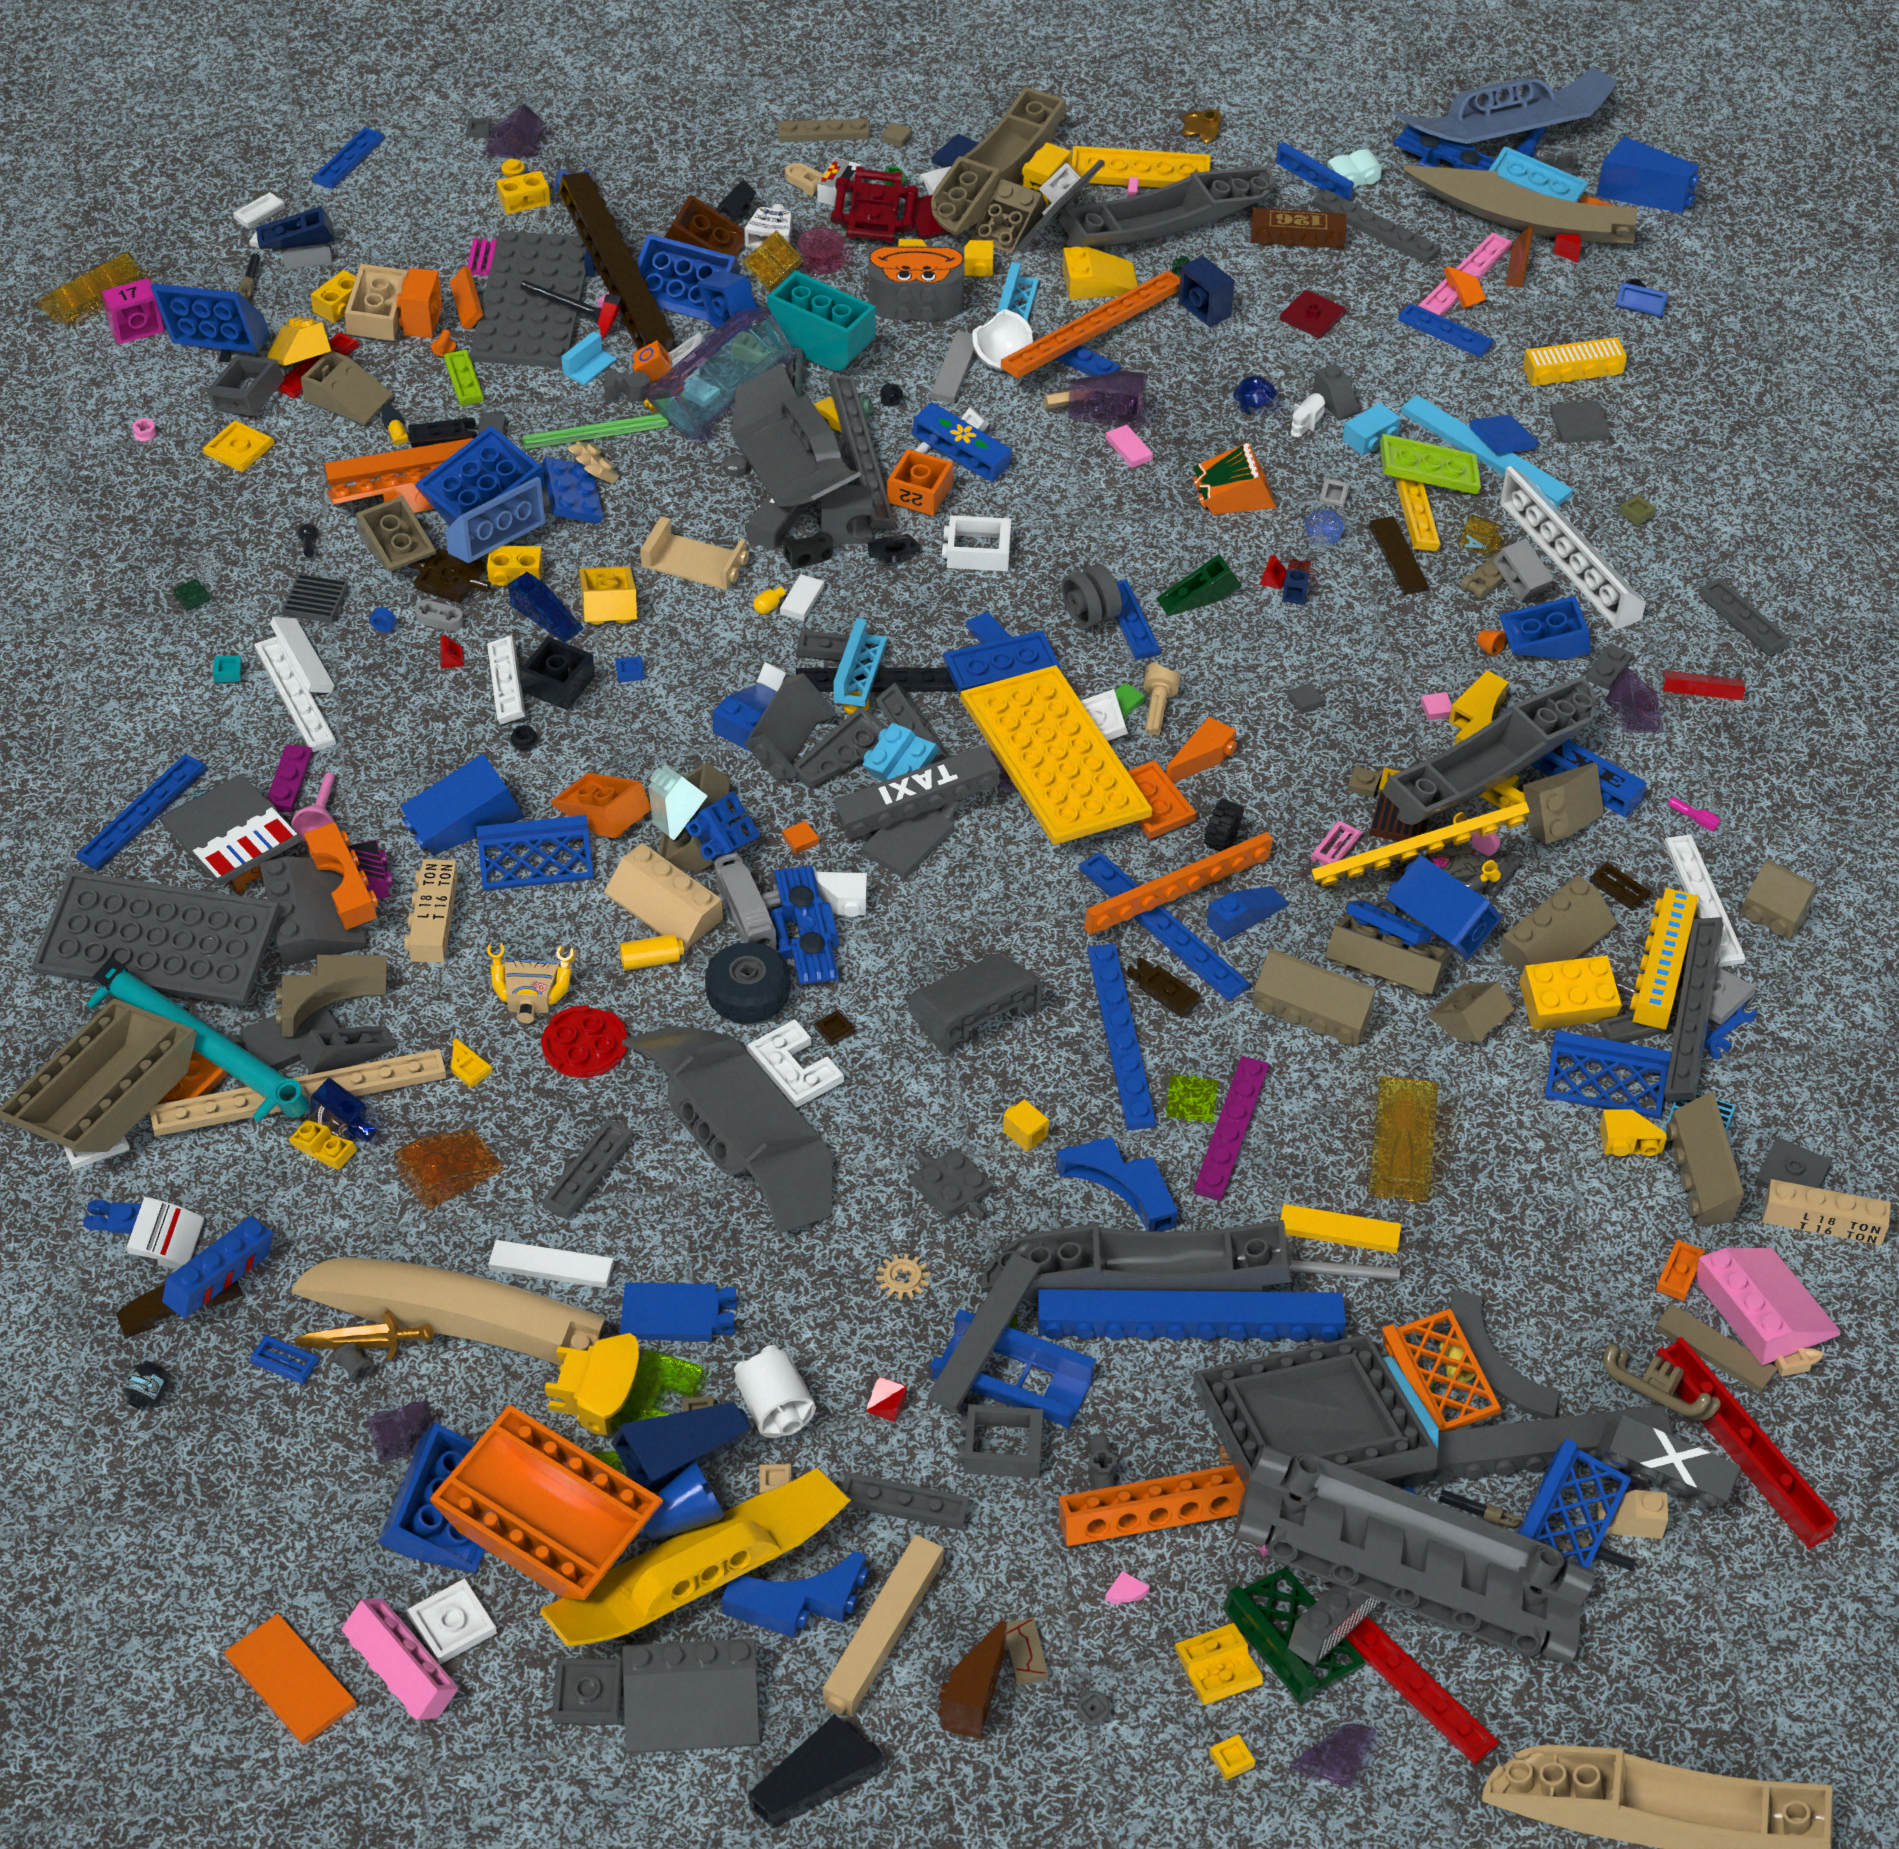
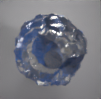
M1317 509L1304 519L1308 534L1306 540L1312 546L1330 548L1341 539L1340 536L1344 532L1345 526L1338 513L1330 509Z

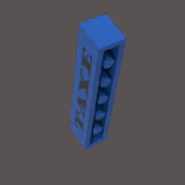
M1570 739L1531 764V766L1545 774L1553 776L1594 762L1597 763L1603 806L1625 818L1643 800L1647 782L1581 747Z

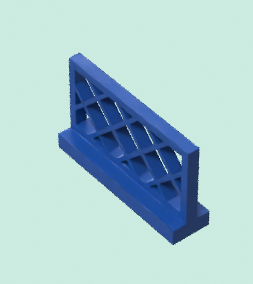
M586 815L476 826L483 891L594 879ZM583 839L584 845L577 852L567 846L571 840ZM551 842L557 847L548 855L539 849L544 843ZM524 845L530 850L521 858L512 852L516 846ZM497 848L502 853L493 861L485 855L484 849ZM562 850L572 856L565 865L554 859ZM534 853L545 859L537 868L527 862ZM506 856L517 862L510 871L499 865ZM578 860L587 866V872L575 873L570 868ZM549 863L559 869V872L554 876H547L542 872ZM522 866L532 872L525 879H519L514 874ZM494 869L504 875L500 881H487V876Z
M1556 1030L1552 1043L1544 1098L1606 1110L1633 1109L1641 1116L1660 1119L1671 1051ZM1557 1055L1569 1057L1574 1065L1563 1070L1556 1062ZM1590 1061L1597 1062L1603 1070L1592 1076L1584 1065ZM1618 1067H1624L1632 1075L1621 1081L1613 1070ZM1579 1069L1587 1080L1576 1086L1568 1075ZM1647 1072L1660 1074L1659 1082L1649 1086L1642 1075ZM1607 1074L1616 1085L1605 1091L1596 1080ZM1563 1079L1570 1090L1565 1093L1552 1091V1086L1555 1082ZM1634 1080H1637L1644 1088V1091L1636 1096H1633L1626 1087L1627 1084ZM1591 1084L1599 1095L1593 1099L1587 1098L1580 1090ZM1620 1089L1628 1100L1622 1104L1614 1103L1609 1095ZM1649 1095L1656 1103L1655 1110L1643 1108L1638 1100Z
M1566 1437L1558 1446L1516 1533L1539 1542L1547 1540L1549 1546L1555 1549L1557 1547L1553 1538L1568 1534L1574 1551L1563 1553V1558L1576 1556L1579 1565L1589 1568L1631 1478L1576 1448L1577 1443ZM1576 1459L1588 1465L1591 1476L1577 1479L1573 1469ZM1569 1475L1571 1481L1565 1482ZM1609 1476L1620 1482L1615 1493L1605 1495L1600 1478ZM1594 1481L1599 1497L1585 1500L1579 1484ZM1573 1486L1578 1502L1564 1506L1560 1496L1561 1489ZM1613 1499L1609 1506L1608 1500ZM1556 1502L1558 1508L1552 1509ZM1601 1502L1606 1515L1604 1519L1593 1522L1587 1505ZM1581 1507L1586 1524L1572 1527L1566 1511ZM1560 1513L1566 1529L1551 1533L1547 1519L1549 1515ZM1600 1525L1598 1532H1596L1595 1526ZM1543 1529L1545 1535L1539 1536ZM1589 1529L1593 1542L1591 1546L1580 1549L1574 1532ZM1588 1552L1584 1559L1582 1554Z

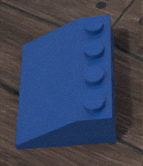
M647 234L637 261L643 280H646L648 290L652 297H655L659 309L707 322L710 321L697 282L718 271L739 275L742 269L735 256L652 234Z
M155 283L151 285L172 343L258 353L270 336L264 316L239 292Z
M489 426L417 482L415 486L450 526L459 516L536 477L541 478L542 488L546 484L542 466L493 426Z
M436 1422L421 1436L377 1543L408 1558L476 1573L485 1549L459 1533L430 1502L431 1496L474 1447L475 1442Z

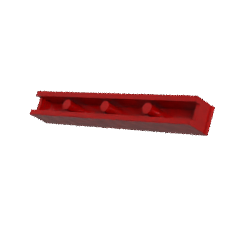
M1681 1336L1677 1338L1675 1344L1665 1349L1663 1347L1658 1348L1655 1356L1662 1358L1663 1364L1668 1361L1673 1364V1369L1680 1367L1684 1370L1683 1376L1675 1390L1683 1401L1692 1404L1702 1393H1708L1711 1398H1719L1721 1404L1717 1412L1712 1417L1700 1420V1422L1733 1461L1740 1465V1469L1804 1545L1810 1549L1832 1537L1838 1518L1685 1339Z

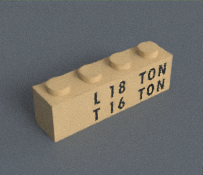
M423 859L421 870L416 871L415 882L418 890L412 893L414 913H409L408 928L411 931L410 934L405 935L404 947L405 951H409L410 960L413 962L445 963L458 883L456 860Z
M1771 1179L1764 1199L1762 1222L1882 1246L1889 1227L1891 1202Z

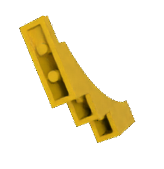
M1487 670L1452 704L1449 723L1462 729L1456 735L1454 746L1492 722L1498 708L1506 700L1509 686L1508 681ZM1517 775L1478 795L1501 809L1525 802L1524 792L1517 790L1519 782Z

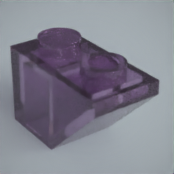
M428 1400L412 1402L404 1407L391 1411H381L374 1416L367 1417L370 1437L379 1464L410 1455L432 1421Z

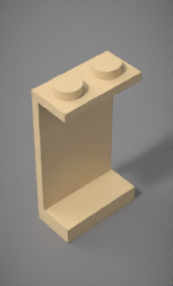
M662 516L640 549L642 567L724 590L728 589L731 582L735 583L737 581L741 565L745 566L749 558V551H746V539L741 538L734 551L671 534L670 519Z

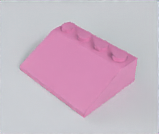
M1723 1248L1699 1257L1696 1282L1762 1366L1777 1360L1779 1356L1783 1355V1357L1798 1352V1349H1806L1840 1335L1841 1331L1773 1248Z

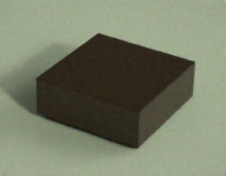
M838 1010L815 1023V1029L831 1046L855 1033V1027Z

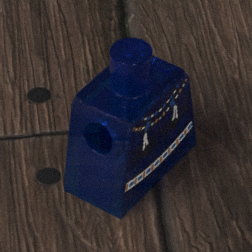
M328 1077L310 1097V1121L328 1126L332 1135L352 1141L357 1136L368 1143L374 1137L377 1128L366 1122V1105Z

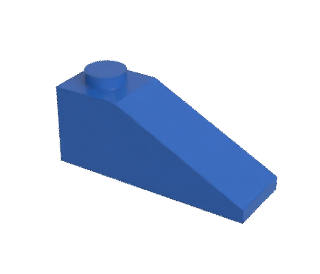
M1272 886L1230 892L1209 904L1207 926L1225 942L1289 906V902Z

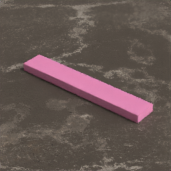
M1491 233L1456 269L1473 275L1479 280L1512 247V241ZM1445 279L1418 306L1443 316L1459 298L1455 287L1449 288L1447 279Z

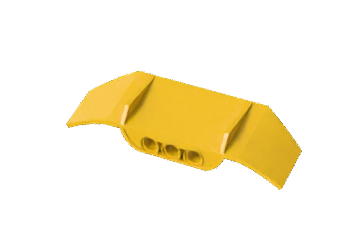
M815 1468L779 1488L757 1495L725 1511L726 1517L721 1519V1521L688 1530L607 1571L585 1600L561 1598L542 1607L540 1614L566 1646L605 1641L629 1634L640 1627L648 1626L652 1621L754 1568L768 1561L776 1560L780 1555L801 1545L836 1516L851 1499L822 1470Z

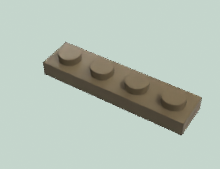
M868 119L787 120L777 122L778 142L869 139Z

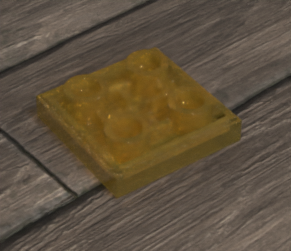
M776 230L742 263L771 292L804 261V258Z

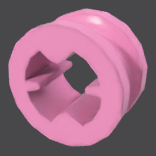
M142 418L133 423L134 437L138 441H149L156 436L155 424L151 419Z

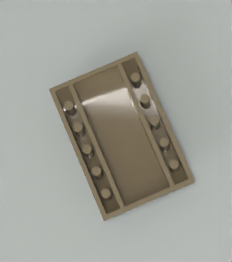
M114 998L0 1107V1119L77 1152H109L187 1074L197 1033L193 1028Z

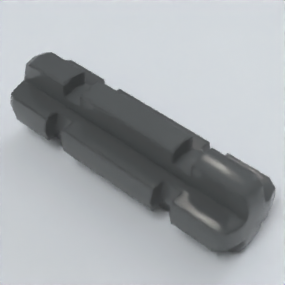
M1513 853L1507 855L1504 862L1497 868L1501 873L1500 879L1496 882L1488 880L1487 885L1484 886L1486 894L1492 897L1497 896L1501 890L1500 888L1504 887L1513 875V872L1519 868L1520 857L1515 856Z

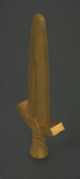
M388 1309L381 1316L386 1323L311 1332L297 1337L295 1342L299 1346L311 1348H340L352 1342L359 1348H390L385 1358L391 1361L397 1355L401 1341L419 1339L430 1342L434 1337V1329L430 1324H425L418 1328L400 1329L396 1318Z

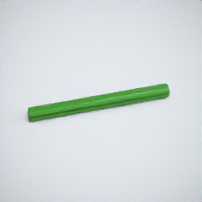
M659 413L528 434L522 438L523 446L526 450L666 428L669 426V418L667 413Z

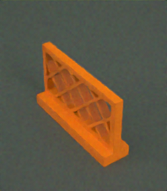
M1451 1308L1396 1329L1393 1324L1382 1328L1383 1345L1388 1355L1395 1359L1439 1428V1432L1452 1431L1501 1413V1407ZM1448 1320L1451 1326L1448 1336L1433 1331L1435 1324ZM1415 1332L1424 1337L1418 1347L1407 1343L1404 1336ZM1429 1338L1444 1342L1440 1354L1424 1349ZM1449 1345L1463 1350L1464 1353L1460 1361L1445 1356ZM1421 1355L1436 1360L1432 1371L1419 1368L1417 1363ZM1441 1363L1457 1367L1452 1379L1437 1374ZM1462 1369L1476 1375L1477 1378L1473 1386L1457 1381ZM1433 1380L1449 1385L1444 1397L1430 1391ZM1454 1387L1469 1392L1465 1404L1449 1399ZM1474 1395H1478L1488 1399L1491 1406L1477 1409L1470 1406ZM1445 1406L1461 1410L1459 1418L1446 1422L1442 1415Z

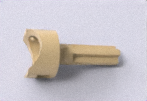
M1152 662L1147 666L1143 687L1151 695L1145 731H1147V735L1154 734L1159 736L1166 700L1177 695L1181 673L1171 671L1156 662Z

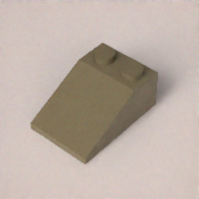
M403 495L356 513L358 534L369 552L389 572L436 554L434 546Z
M1595 762L1523 785L1525 802H1527L1530 811L1527 816L1530 835L1545 844L1573 835L1604 814L1598 765Z

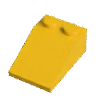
M1087 246L1063 248L1062 270L1069 300L1118 297L1138 286L1133 262Z
M630 566L579 569L582 609L585 622L599 625L605 623V621L615 620L617 623H629L631 620L637 619L636 588Z

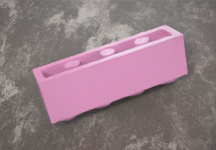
M383 1598L364 1599L358 1603L341 1629L348 1637L350 1644L359 1650L368 1661L369 1667L384 1680L388 1690L400 1699L410 1716L416 1720L438 1718L459 1687Z

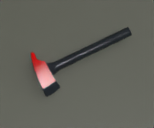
M525 280L520 285V289L594 317L598 320L602 340L610 332L622 301L620 296L606 294L603 306L600 308Z

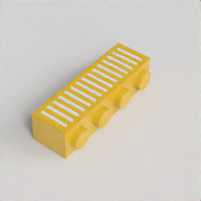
M1618 337L1527 349L1525 350L1522 368L1531 386L1547 385L1550 383L1624 373L1627 355Z

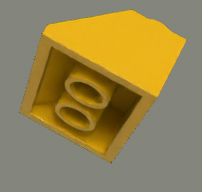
M302 316L288 319L289 323L282 325L267 354V359L277 360L278 364L285 366L330 352L331 349L323 323L314 321L313 318H302Z

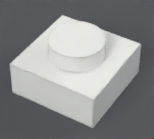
M970 407L961 418L983 432L989 425L988 421Z

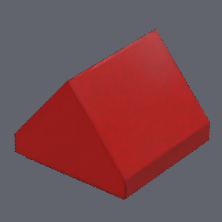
M1274 554L1270 556L1260 585L1281 589L1287 570Z
M442 635L439 647L441 668L464 666L462 646L446 635Z

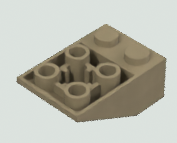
M1000 179L970 239L993 241V248L1013 254L1016 246L1040 221L1043 215L1042 212L1047 207L1042 193Z
M332 350L325 353L301 377L304 401L363 425H366L383 408V405L387 404L394 397L392 392L351 358Z

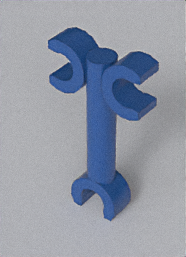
M1746 1002L1733 1016L1710 1034V1029L1707 1026L1704 1048L1709 1051V1055L1713 1059H1720L1722 1052L1717 1048H1722L1726 1052L1730 1051L1731 1044L1723 1038L1742 1022L1749 1023L1755 1020L1757 1010H1753L1751 1013L1742 1011L1745 1008Z

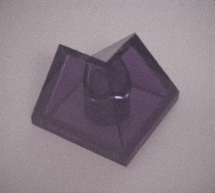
M1625 667L1604 700L1620 715L1622 733H1663L1664 729L1657 693L1628 667Z

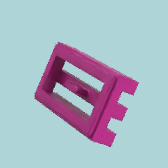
M473 238L467 267L471 269L472 275L489 276L497 239H492V242H488L487 238H483L482 242H479L478 238ZM478 247H481L476 269H473ZM490 248L486 269L482 270L486 249Z

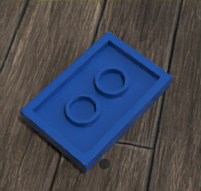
M545 457L542 462V468L553 515L590 523H601L603 513L594 475L584 469L585 465L582 463Z

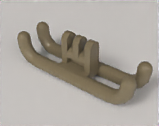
M1615 1344L1607 1346L1603 1356V1364L1606 1372L1613 1379L1694 1420H1706L1712 1417L1719 1409L1721 1404L1719 1398H1711L1708 1393L1700 1394L1698 1399L1692 1404L1673 1395L1684 1373V1370L1680 1367L1673 1369L1672 1363L1666 1361L1663 1364V1359L1655 1356L1642 1379L1626 1369V1360L1629 1355L1626 1349L1621 1348L1618 1350Z

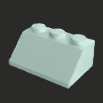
M664 765L662 769L659 767L655 770L650 778L651 783L648 786L653 825L675 840L708 796L684 777Z

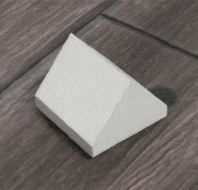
M764 662L757 683H762L778 691L783 681L792 677V675Z

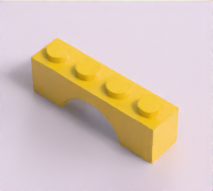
M898 239V246H927L922 239ZM969 240L964 246V276H993V241Z

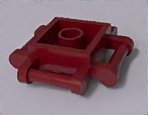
M856 166L854 181H849L844 177H839L835 181L837 191L834 211L831 212L830 221L838 225H847L846 239L858 237L883 240L888 244H893L895 231L910 233L914 230L913 215L915 200L919 196V189L916 186L901 187L902 171L891 173L866 170L861 166ZM862 179L894 182V186L864 183ZM846 192H852L850 214L843 213ZM900 198L906 199L904 218L900 221L897 220Z

